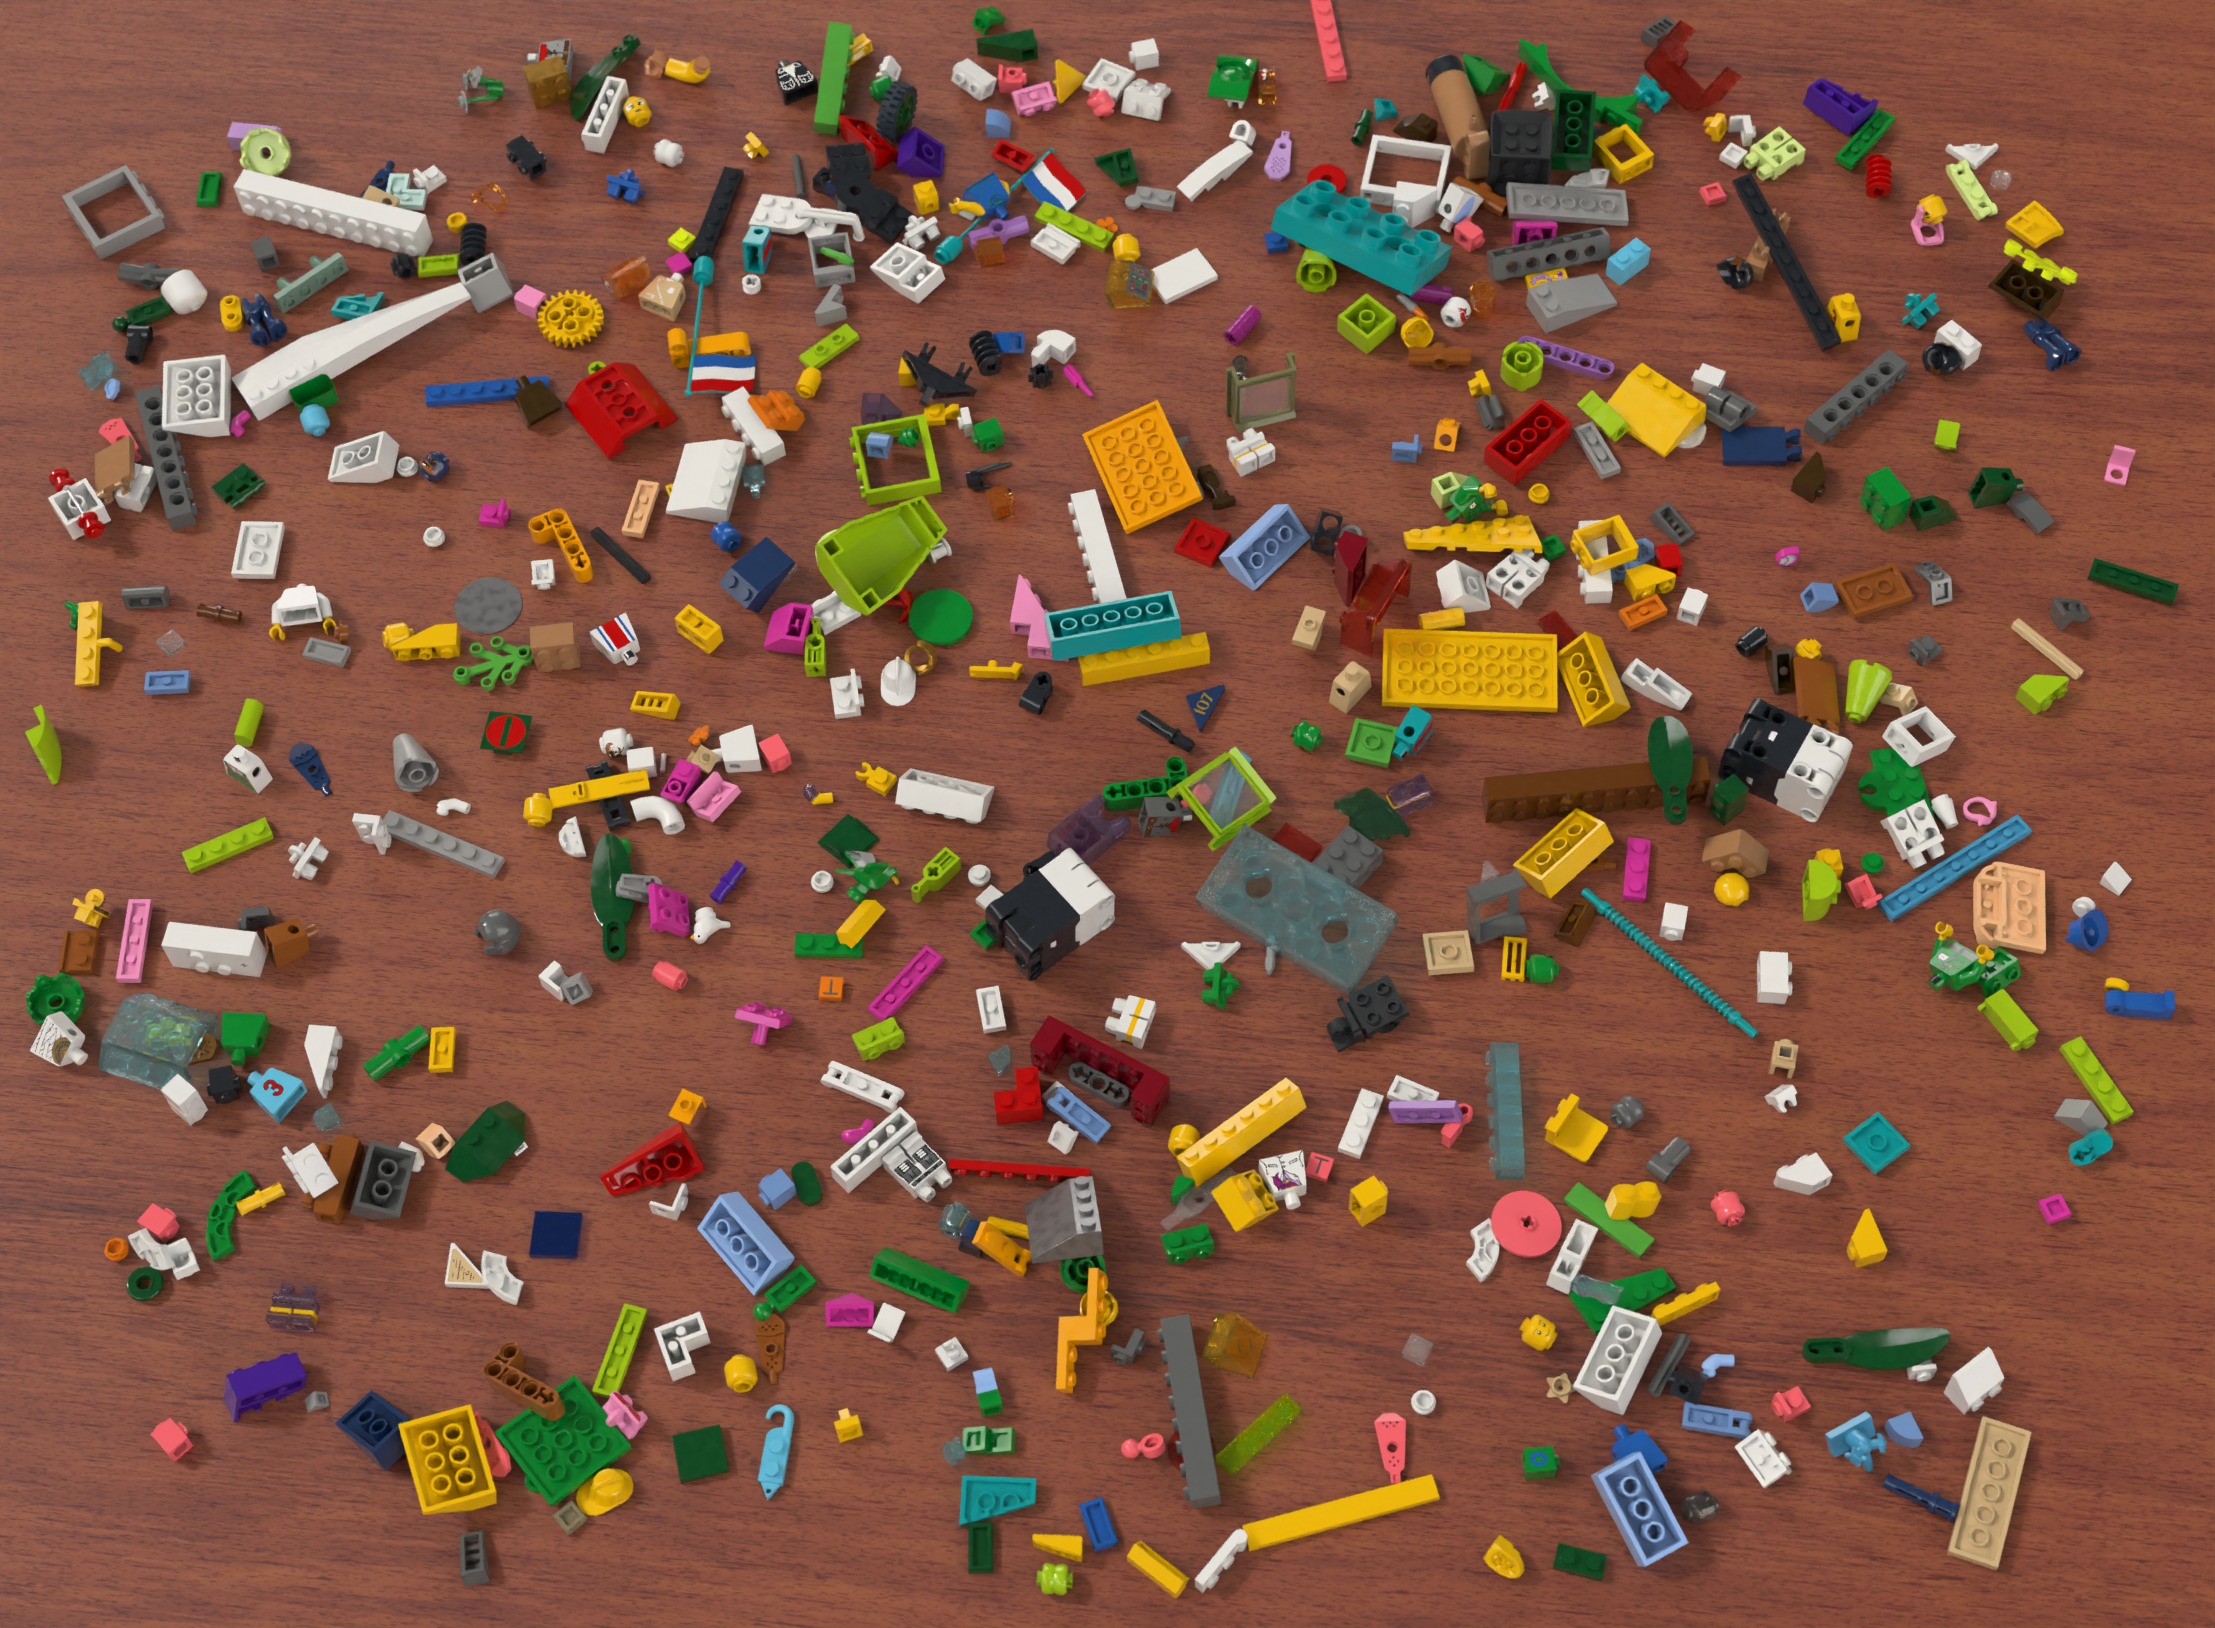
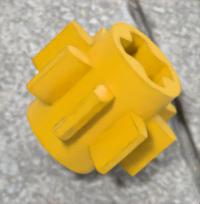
M1803 639L1795 648L1798 654L1796 657L1802 656L1819 660L1822 656L1819 650L1822 645L1815 639Z

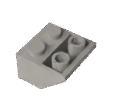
M494 253L458 270L461 282L470 294V299L479 313L514 296L504 264Z

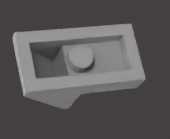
M833 284L815 311L817 326L821 327L847 319L846 307L842 305L844 297L841 286Z

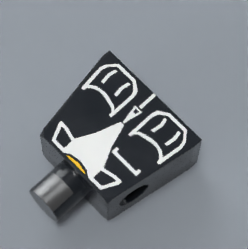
M787 59L779 62V68L775 70V75L784 105L818 93L816 77L801 61L790 64Z

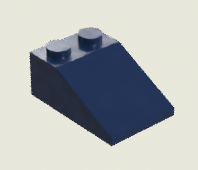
M765 537L733 564L718 584L745 609L759 613L796 562L768 537Z
M370 1391L335 1423L362 1452L384 1471L395 1464L406 1453L398 1424L411 1420L373 1391Z

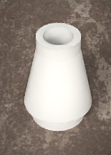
M1948 794L1940 795L1931 801L1933 811L1945 825L1946 829L1953 828L1959 824L1953 800L1949 798Z

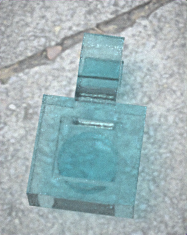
M763 464L742 467L745 488H751L752 499L761 498L759 486H766Z

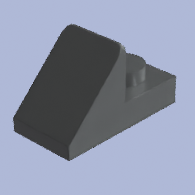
M2058 597L2052 600L2049 615L2060 631L2072 621L2086 622L2091 617L2080 600Z

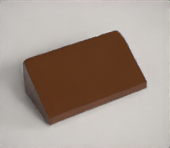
M1573 900L1553 936L1572 946L1579 947L1597 915V911L1592 903Z

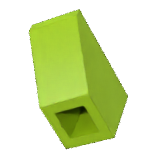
M2035 674L2019 687L2015 698L2036 715L2041 710H2047L2055 698L2060 699L2065 695L2068 690L2066 687L2069 678L2066 676Z

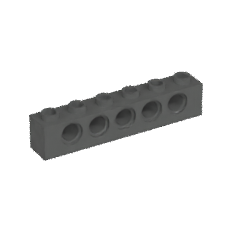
M1602 227L1487 251L1488 274L1493 281L1501 282L1507 280V278L1525 277L1527 274L1565 268V266H1579L1590 261L1599 262L1604 260V258L1611 257L1610 235Z
M1890 349L1887 350L1806 419L1804 432L1822 446L1828 440L1832 441L1841 429L1848 428L1854 418L1861 417L1867 407L1875 405L1880 396L1888 394L1893 385L1897 382L1901 383L1905 379L1908 363Z

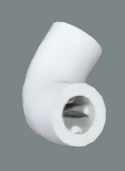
M648 796L630 801L637 822L647 818H656L661 822L663 831L666 834H676L685 827L683 817L678 808L666 798Z

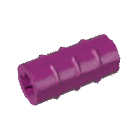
M1425 284L1410 296V299L1445 305L1453 296V288Z
M1252 305L1247 306L1224 332L1225 340L1234 346L1238 345L1261 319L1260 311Z

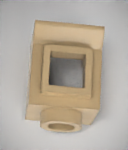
M1787 1039L1775 1041L1768 1074L1773 1075L1775 1067L1789 1069L1787 1078L1792 1079L1798 1045H1794L1792 1041Z

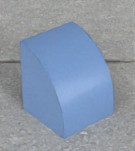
M987 109L985 122L986 137L1010 138V118L999 110Z
M870 432L866 441L867 456L888 459L894 440L893 435Z
M1812 582L1800 594L1806 612L1809 613L1827 610L1839 602L1832 584Z
M1911 1412L1888 1419L1884 1427L1888 1437L1902 1447H1919L1923 1440V1436Z

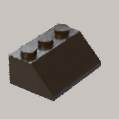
M2012 259L1992 280L1988 287L2039 319L2048 318L2060 305L2064 289L2036 272L2025 269L2022 266L2023 264Z

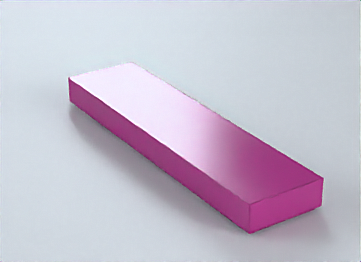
M926 945L867 1007V1012L881 1022L891 1018L943 963L944 958Z

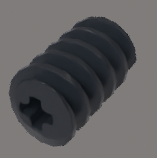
M473 222L462 227L459 259L465 266L485 257L487 229L483 224Z
M988 330L977 332L969 339V347L974 355L979 372L983 376L995 375L1000 372L1003 362L995 340L992 337V333Z

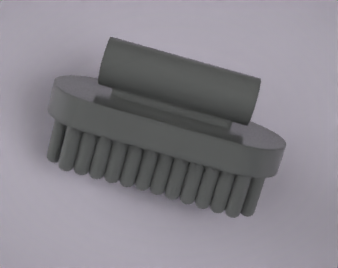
M1482 395L1475 406L1481 416L1484 428L1487 431L1501 429L1504 426L1503 419L1505 414L1497 395Z

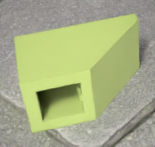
M1449 472L1432 479L1431 495L1440 509L1452 505L1449 497L1464 483L1468 476Z

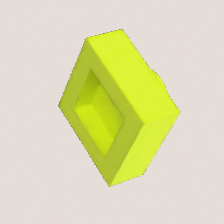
M680 228L668 239V245L679 252L683 251V253H686L694 245L696 237Z

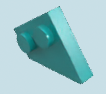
M377 292V296L365 298V294L338 297L331 309V314L334 317L353 320L376 312L385 299L384 293Z

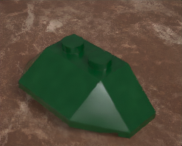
M509 1101L488 1107L456 1141L445 1170L462 1183L495 1175L525 1142V1113Z

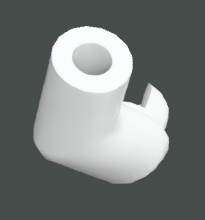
M452 798L440 801L437 804L436 812L439 815L446 816L449 810L454 809L467 814L470 811L471 805Z

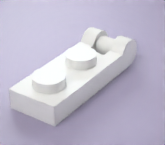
M1238 1529L1234 1531L1196 1577L1195 1587L1203 1593L1207 1587L1211 1589L1219 1579L1217 1575L1223 1568L1227 1570L1235 1559L1233 1557L1235 1553L1246 1549L1247 1533L1244 1530Z

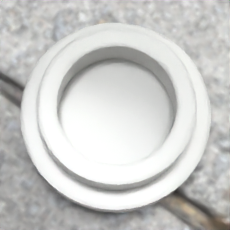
M403 457L397 464L398 473L404 477L412 476L418 470L417 462L411 457Z
M430 527L425 531L423 539L427 546L437 547L444 542L445 535L438 527Z
M975 865L969 870L968 878L972 884L981 887L989 882L991 873L986 866Z
M818 871L811 879L812 888L820 893L829 891L834 884L832 875L826 871Z
M2081 897L2074 901L2072 909L2077 916L2083 917V915L2095 909V903L2088 897Z
M1421 1390L1413 1395L1411 1405L1415 1412L1426 1415L1434 1410L1436 1399L1431 1392Z

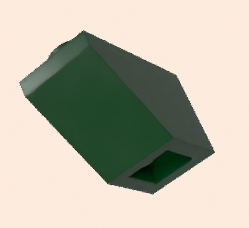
M1933 494L1913 500L1909 512V517L1917 531L1957 520V516L1949 502Z

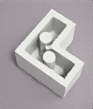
M700 1312L654 1329L672 1381L696 1373L688 1352L711 1343Z

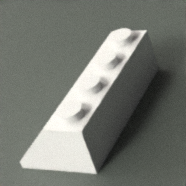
M910 768L899 778L895 804L902 805V808L909 810L914 808L922 809L926 814H944V817L949 819L963 818L968 823L976 824L986 817L995 787Z
M1612 1306L1573 1388L1600 1408L1623 1415L1662 1335L1657 1319Z

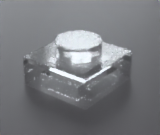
M1411 1333L1401 1352V1357L1423 1367L1434 1343Z

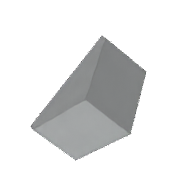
M2065 1099L2054 1116V1119L2084 1136L2091 1131L2104 1129L2107 1125L2105 1118L2090 1100Z

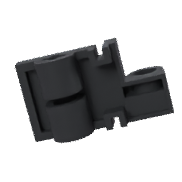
M1386 975L1348 995L1349 1002L1347 1003L1343 996L1338 997L1336 1000L1345 1017L1333 1019L1326 1027L1339 1053L1360 1041L1364 1043L1366 1041L1364 1035L1366 1034L1371 1039L1373 1038L1372 1035L1377 1032L1388 1033L1399 1026L1400 1020L1410 1014L1391 979Z

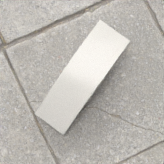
M1637 658L1630 663L1620 678V681L1642 695L1680 711L1692 695L1690 691L1659 668L1652 670Z
M1578 1219L1575 1220L1549 1274L1546 1285L1569 1294L1598 1228Z

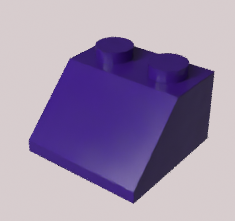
M914 127L900 137L897 168L911 177L940 178L943 173L945 145L917 127Z

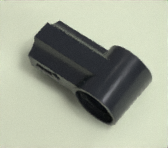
M130 325L127 331L128 345L124 357L126 361L140 365L144 361L147 345L153 341V330L151 326Z

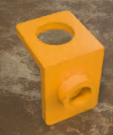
M1441 419L1437 425L1434 448L1453 452L1461 423L1456 422L1454 419ZM1448 434L1452 439L1451 444L1447 446L1440 443V436Z
M682 1089L669 1116L672 1119L689 1125L698 1108L706 1109L707 1104L703 1097Z

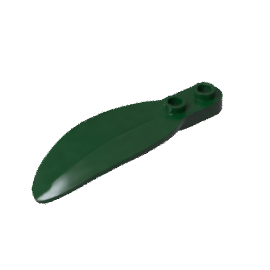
M628 34L624 36L622 42L610 51L611 54L591 68L578 82L570 104L571 116L575 121H579L607 76H610L619 64L625 61L641 44L637 35Z
M1661 716L1653 721L1649 730L1648 759L1653 778L1663 794L1665 820L1671 825H1680L1687 819L1685 790L1692 774V744L1686 728L1678 719L1672 716ZM1671 790H1676L1678 792L1672 793ZM1677 809V810H1679L1680 812L1675 813V812H1673V810Z
M608 833L601 837L594 853L591 872V900L595 917L602 928L605 957L610 961H620L627 953L626 928L633 914L635 900L616 896V885L620 881L622 874H633L624 846L615 835ZM613 930H618L617 933H611ZM613 950H619L617 953H612Z
M1927 1327L1873 1330L1855 1333L1845 1338H1811L1804 1342L1802 1356L1807 1362L1813 1364L1845 1363L1870 1370H1900L1921 1364L1939 1354L1949 1343L1950 1333L1944 1328Z

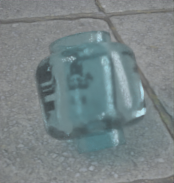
M954 1202V1204L944 1206L938 1221L941 1233L948 1238L958 1239L963 1232L967 1220L972 1219V1214L967 1209V1206L961 1202Z

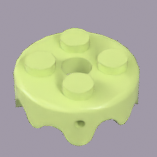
M258 128L250 130L240 144L242 152L240 164L249 171L275 177L283 173L289 165L291 158L289 143L280 132L274 129ZM265 147L271 151V156L268 159L262 154Z

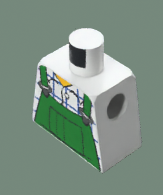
M236 745L223 759L227 775L257 794L273 779L262 760L241 745Z

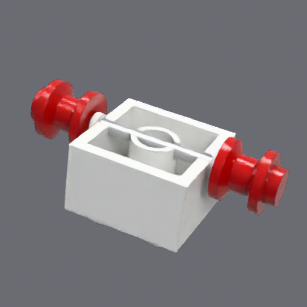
M58 468L53 470L49 476V481L55 486L57 493L48 499L71 538L75 540L83 535L87 538L99 537L104 531V524L111 521L87 479L85 478L76 483L70 477L67 469Z

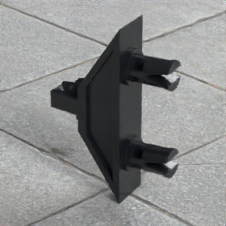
M928 342L924 343L918 357L904 350L902 358L920 388L919 392L923 393L918 404L926 407L931 398L936 400V398L971 397L976 394L977 390L965 383L970 372L973 370L971 366L963 373L965 363L962 362L953 377L929 364L931 357L936 351V347L933 346L927 353Z

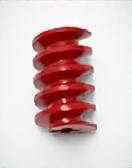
M1873 154L1866 160L1865 193L1867 197L1875 199L1885 197L1891 193L1892 163L1883 155Z

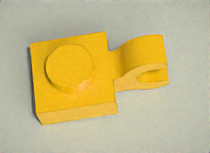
M945 403L927 404L924 407L927 425H946V420H957V417H960L959 404H951L947 408Z

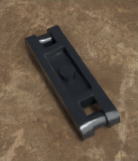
M603 760L599 765L593 767L592 765L585 767L590 780L612 776L607 760ZM620 795L598 800L609 831L616 830V827L623 824L624 826L631 824ZM620 813V817L612 819L611 815Z

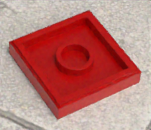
M1192 518L1175 546L1174 553L1212 568L1231 538V533Z

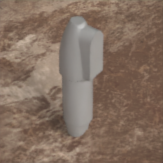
M1273 935L1269 936L1267 941L1265 958L1267 975L1273 973L1276 962V939Z

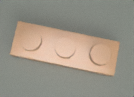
M638 480L622 528L623 535L638 538L644 537L660 489L659 483Z

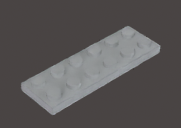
M1508 182L1506 186L1509 218L1554 220L1557 222L1627 226L1629 222L1625 190Z

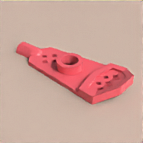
M122 418L107 421L99 430V434L110 444H114L128 435L134 440ZM134 440L135 462H139L142 457L137 452L139 446Z
M476 1412L474 1417L491 1476L505 1477L511 1470L510 1456L500 1444L487 1420H482L479 1412Z
M1385 1413L1374 1422L1384 1469L1390 1473L1391 1484L1401 1483L1400 1472L1405 1468L1406 1420L1396 1413ZM1395 1445L1397 1451L1394 1453L1389 1452L1388 1446Z

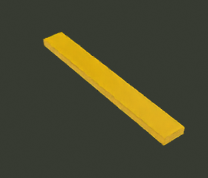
M1431 1474L1242 1525V1529L1247 1533L1248 1549L1253 1551L1437 1501L1440 1496Z

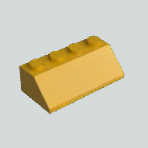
M1585 631L1557 653V665L1584 727L1615 720L1631 708L1601 637Z
M1576 808L1517 860L1513 866L1514 868L1516 867L1518 872L1537 892L1551 899L1614 841L1605 822Z

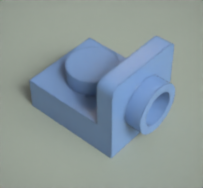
M1414 434V443L1393 442L1391 461L1416 463L1417 455H1421L1422 442H1418L1419 434Z

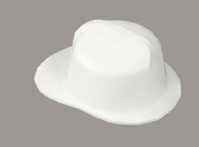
M897 656L895 660L888 662L882 671L881 695L885 702L893 706H902L909 703L915 694L916 673L908 662L901 660Z

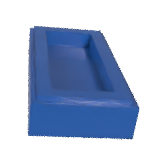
M1100 1497L1079 1504L1094 1552L1096 1553L1118 1545V1540L1103 1498Z

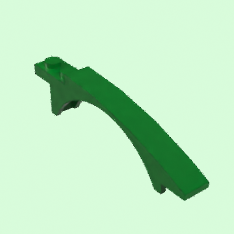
M1522 38L1519 40L1518 55L1527 63L1532 72L1543 83H1546L1551 91L1556 94V89L1575 90L1565 84L1552 70L1547 58L1546 44L1542 42L1537 47ZM1636 94L1612 98L1596 96L1594 122L1599 124L1602 120H1605L1615 127L1627 124L1638 136L1641 131L1642 119L1633 114L1638 108L1639 96Z

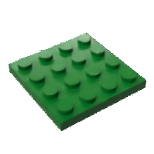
M576 1375L554 1389L558 1392L565 1406V1413L560 1419L554 1421L547 1420L535 1412L526 1409L494 1432L551 1508L632 1449L629 1442L616 1426L609 1427L606 1424L607 1414Z

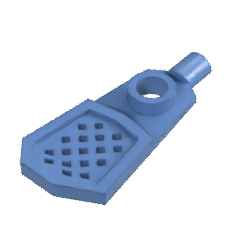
M1646 538L1635 540L1639 546L1637 559L1611 568L1612 584L1616 580H1624L1626 570L1647 564L1653 560L1654 544ZM1619 567H1622V568H1624L1625 570H1624V571H1619L1618 568H1619Z

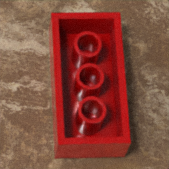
M1540 399L1485 447L1483 462L1515 486L1570 437L1572 421Z

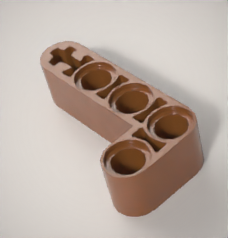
M513 1341L504 1343L483 1369L490 1387L547 1420L554 1421L560 1419L565 1413V1406L558 1392L521 1372L526 1366V1359L520 1346Z

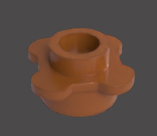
M339 620L338 627L334 626V639H338V644L348 641V625H342L341 620Z

